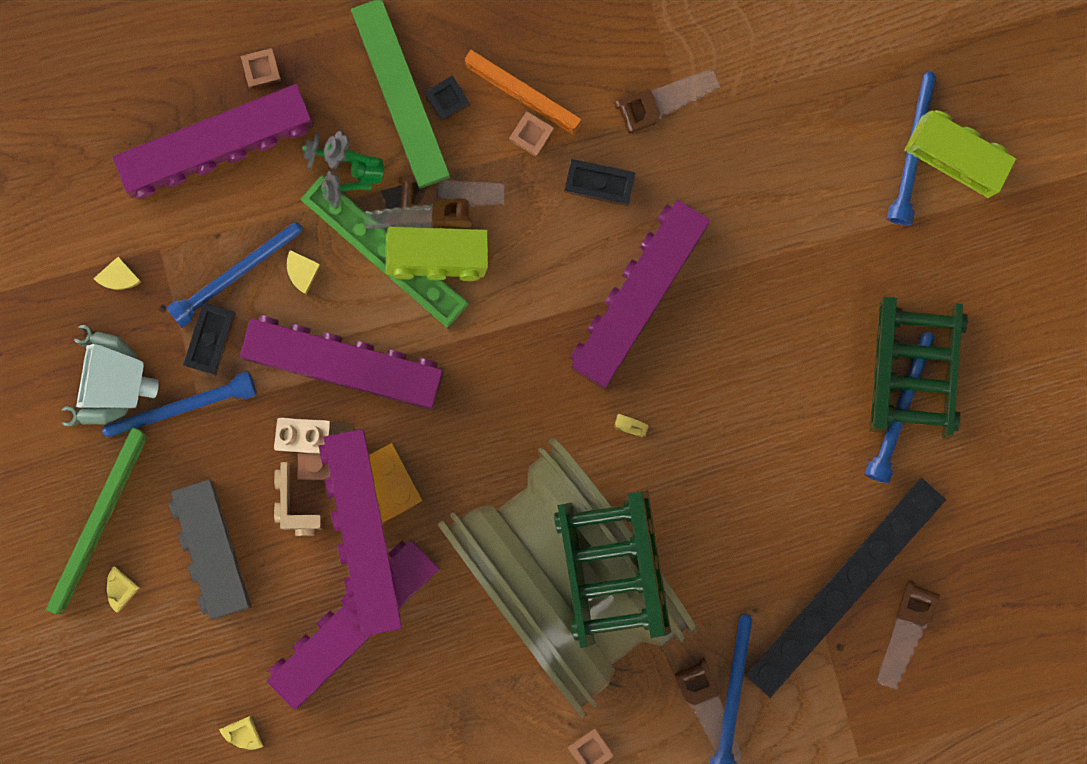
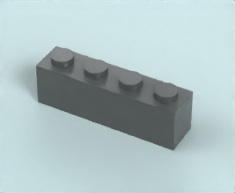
M206 480L172 491L173 500L169 501V507L174 520L179 519L183 529L182 532L178 533L179 540L184 552L188 550L190 552L193 563L188 564V569L193 583L199 582L202 595L198 596V602L203 615L208 614L210 619L215 620L252 608L214 481Z

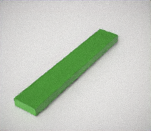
M374 0L352 8V15L419 189L449 179L448 169L383 1Z
M321 175L300 198L301 201L386 275L387 231L342 192L339 207L333 209L331 202H328L323 197L322 182L325 177ZM387 275L447 329L469 306V303L443 280H429L427 276L415 275L411 279H396L394 275Z
M132 427L46 610L60 615L65 613L148 439L147 434Z

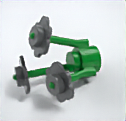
M338 131L335 136H331L328 139L324 149L317 148L319 142L318 132L315 133L313 140L307 139L306 145L302 147L304 151L303 158L308 159L307 169L309 170L312 168L315 155L325 157L329 168L336 169L340 162L352 164L351 174L353 178H357L358 182L340 184L338 176L334 175L332 170L327 172V176H325L322 182L323 197L328 202H331L333 209L339 207L341 192L357 189L371 190L372 183L379 184L382 180L384 173L383 159L349 150V137L345 136L341 131Z

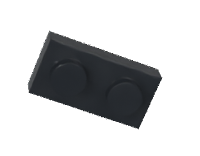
M571 159L564 193L629 206L635 172Z
M207 303L202 304L183 366L214 376L217 375L236 315L235 312Z

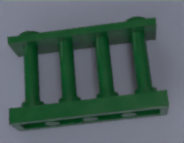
M883 297L879 303L869 432L883 433L887 429V425H892L893 422L943 426L942 439H949L954 435V431L959 430L961 418L960 411H955L961 333H966L968 315L963 313V304L956 303L951 309L950 316L902 311V308L896 307L897 298ZM905 324L950 329L949 348L901 344L899 340H894L895 327ZM898 357L947 361L946 380L897 376L896 372H891L892 359L897 360ZM900 389L945 394L944 413L894 409V405H889L890 392Z
M648 490L627 494L628 501H625L624 505L573 513L572 502L557 505L558 512L554 514V522L557 533H562L576 618L572 619V633L574 639L579 640L580 648L594 645L593 634L639 627L649 630L651 638L662 637L671 633ZM627 520L628 523L632 522L634 537H630V541L579 548L575 527ZM630 555L634 559L638 558L640 572L636 573V577L585 584L582 563ZM638 591L639 594H644L646 608L642 609L641 613L591 620L588 598Z

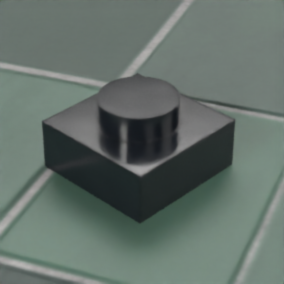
M453 75L425 91L426 97L442 122L470 106L469 101Z

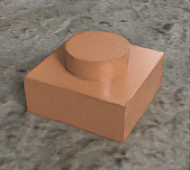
M272 48L241 56L250 90L281 82Z
M526 111L509 137V141L537 158L554 132V128Z
M298 453L297 480H325V478L331 477L329 465H322L320 454Z
M595 728L567 747L578 764H603L614 756Z

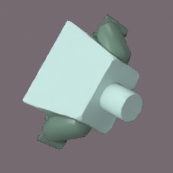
M86 325L78 327L80 330L88 332L85 340L74 339L77 344L86 348L77 405L76 407L67 406L62 408V411H71L73 413V420L71 422H61L64 426H77L80 423L83 425L107 424L124 417L128 408H136L138 396L156 397L159 385L158 379L142 376L144 362L137 359L136 352L124 340L107 333L94 332Z

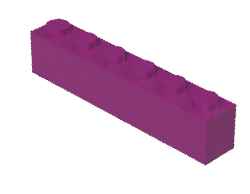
M294 84L112 157L126 193L131 198L137 196V199H144L154 195L156 188L166 184L168 187H174L184 183L186 177L198 172L199 175L208 174L217 169V164L228 160L229 163L241 161L248 156L247 152L257 148L260 151L271 149L278 145L277 140L287 136L290 139L299 138L309 132L308 128L313 127V123L297 84Z
M678 199L673 206L667 204L657 219L661 223L659 229L655 234L652 232L647 234L640 246V249L644 251L638 262L633 259L630 261L622 274L626 281L621 289L613 288L605 301L609 308L603 317L598 314L587 329L591 333L590 338L585 345L579 342L569 358L574 361L571 366L573 371L603 390L608 386L711 221Z
M260 315L259 320L250 318L240 357L243 360L428 410H434L443 377V370L437 368V362L424 358H419L418 363L405 360L406 354L387 349L386 354L373 351L374 345L355 341L354 346L342 343L343 337L324 332L323 337L311 335L310 328L297 324H292L291 329L278 326L279 320Z
M360 429L323 437L324 444L319 445L322 465H329L331 477L325 478L328 497H335L337 510L331 511L335 531L341 530L343 544H338L341 564L348 563L350 577H345L344 582L347 597H354L356 610L350 611L354 631L360 630L363 637L402 629L365 431Z
M412 540L407 544L400 541L388 553L392 558L390 566L399 609L440 570ZM346 594L340 600L344 604L341 609L335 614L331 610L325 614L316 624L320 629L311 638L305 634L292 647L296 652L287 661L282 657L269 669L268 672L272 676L266 682L293 710L298 709L373 636L362 637L360 630L354 631L350 612L356 610L354 597L348 598Z

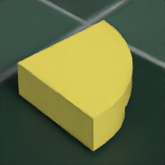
M290 250L287 258L288 275L295 287L307 295L320 268V264Z
M119 257L93 278L100 285L113 290L131 289L141 283Z
M621 414L617 415L614 425L616 430L642 438L643 436L646 437L649 425Z
M114 566L107 577L106 590L110 606L116 613H119L140 587L118 567Z
M251 716L219 729L222 736L236 747L249 750L264 747Z

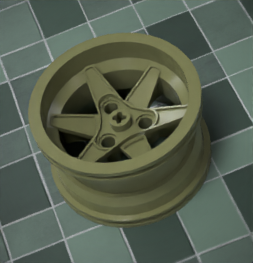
M552 438L548 441L551 451L547 453L540 447L537 450L540 459L528 467L527 488L497 510L492 505L478 507L461 518H458L453 512L450 514L455 521L448 527L442 520L437 525L577 714L583 718L587 713L582 707L588 702L594 709L598 707L593 699L609 685L615 673V669L612 666L614 663L642 642L663 647L673 638H676L678 642L683 643L685 637L682 632L685 629L691 635L695 634L698 629L679 598L662 576L671 627L670 634L651 638L650 631L645 630L644 627L593 634L594 645L580 648L579 640H575L572 633V619L576 618L562 533L558 534L556 531L554 514L558 512L557 505L571 502L573 513L609 508L611 505L567 450L555 438ZM622 520L575 527L580 549L630 541V537H634ZM632 555L582 563L585 584L636 577V573L640 572L638 558L634 559ZM638 591L588 598L591 620L641 613L642 609L646 608L644 594H639Z

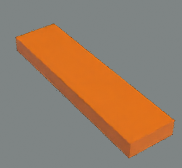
M470 50L465 57L467 69L570 134L575 135L580 128L581 118L478 53Z

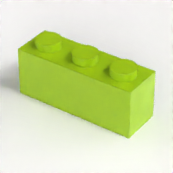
M931 110L921 116L904 149L987 198L1000 192L1016 158L1008 154V150L997 143L990 144L980 138V134L976 130L957 125L952 122L951 116L938 110Z
M388 227L386 234V275H394L396 279H411L413 275L427 276L429 280H444L446 276L459 277L462 281L479 280V277L485 276L488 268L487 230Z

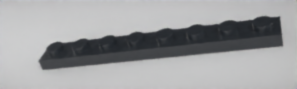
M920 478L745 676L771 698L941 507L946 499L924 479Z

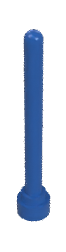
M926 72L923 75L911 136L921 116L930 110L936 76L933 72ZM908 152L898 199L894 200L893 205L889 206L887 214L889 222L899 225H912L915 210L912 209L913 204L910 201L919 158Z
M297 222L292 223L185 301L184 298L179 302L175 300L166 307L179 326L183 328L192 321L191 317L195 315L194 311L202 306L203 303L209 301L301 234V224Z
M924 332L918 345L932 346L934 335L931 332ZM913 358L907 377L920 378L927 359ZM902 390L895 409L909 410L915 391ZM893 422L892 425L888 426L878 457H874L872 462H868L864 473L865 476L889 484L893 474L891 469L893 463L890 460L904 423Z
M246 371L237 374L235 379L230 380L231 384L106 424L102 428V433L106 437H112L130 431L132 427L136 429L233 396L236 399L242 397L245 400L257 396L256 387L250 372Z
M742 614L739 617L719 749L715 751L714 757H710L709 764H737V761H734L735 754H732V746L752 625V618L748 614Z

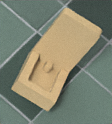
M278 418L274 449L283 452L320 454L319 445L324 444L323 437L353 431L354 426L324 420Z
M281 462L280 470H275L274 476L275 489H280V503H275L274 506L275 523H280V529L295 530V536H315V530H323V516L290 515V463Z

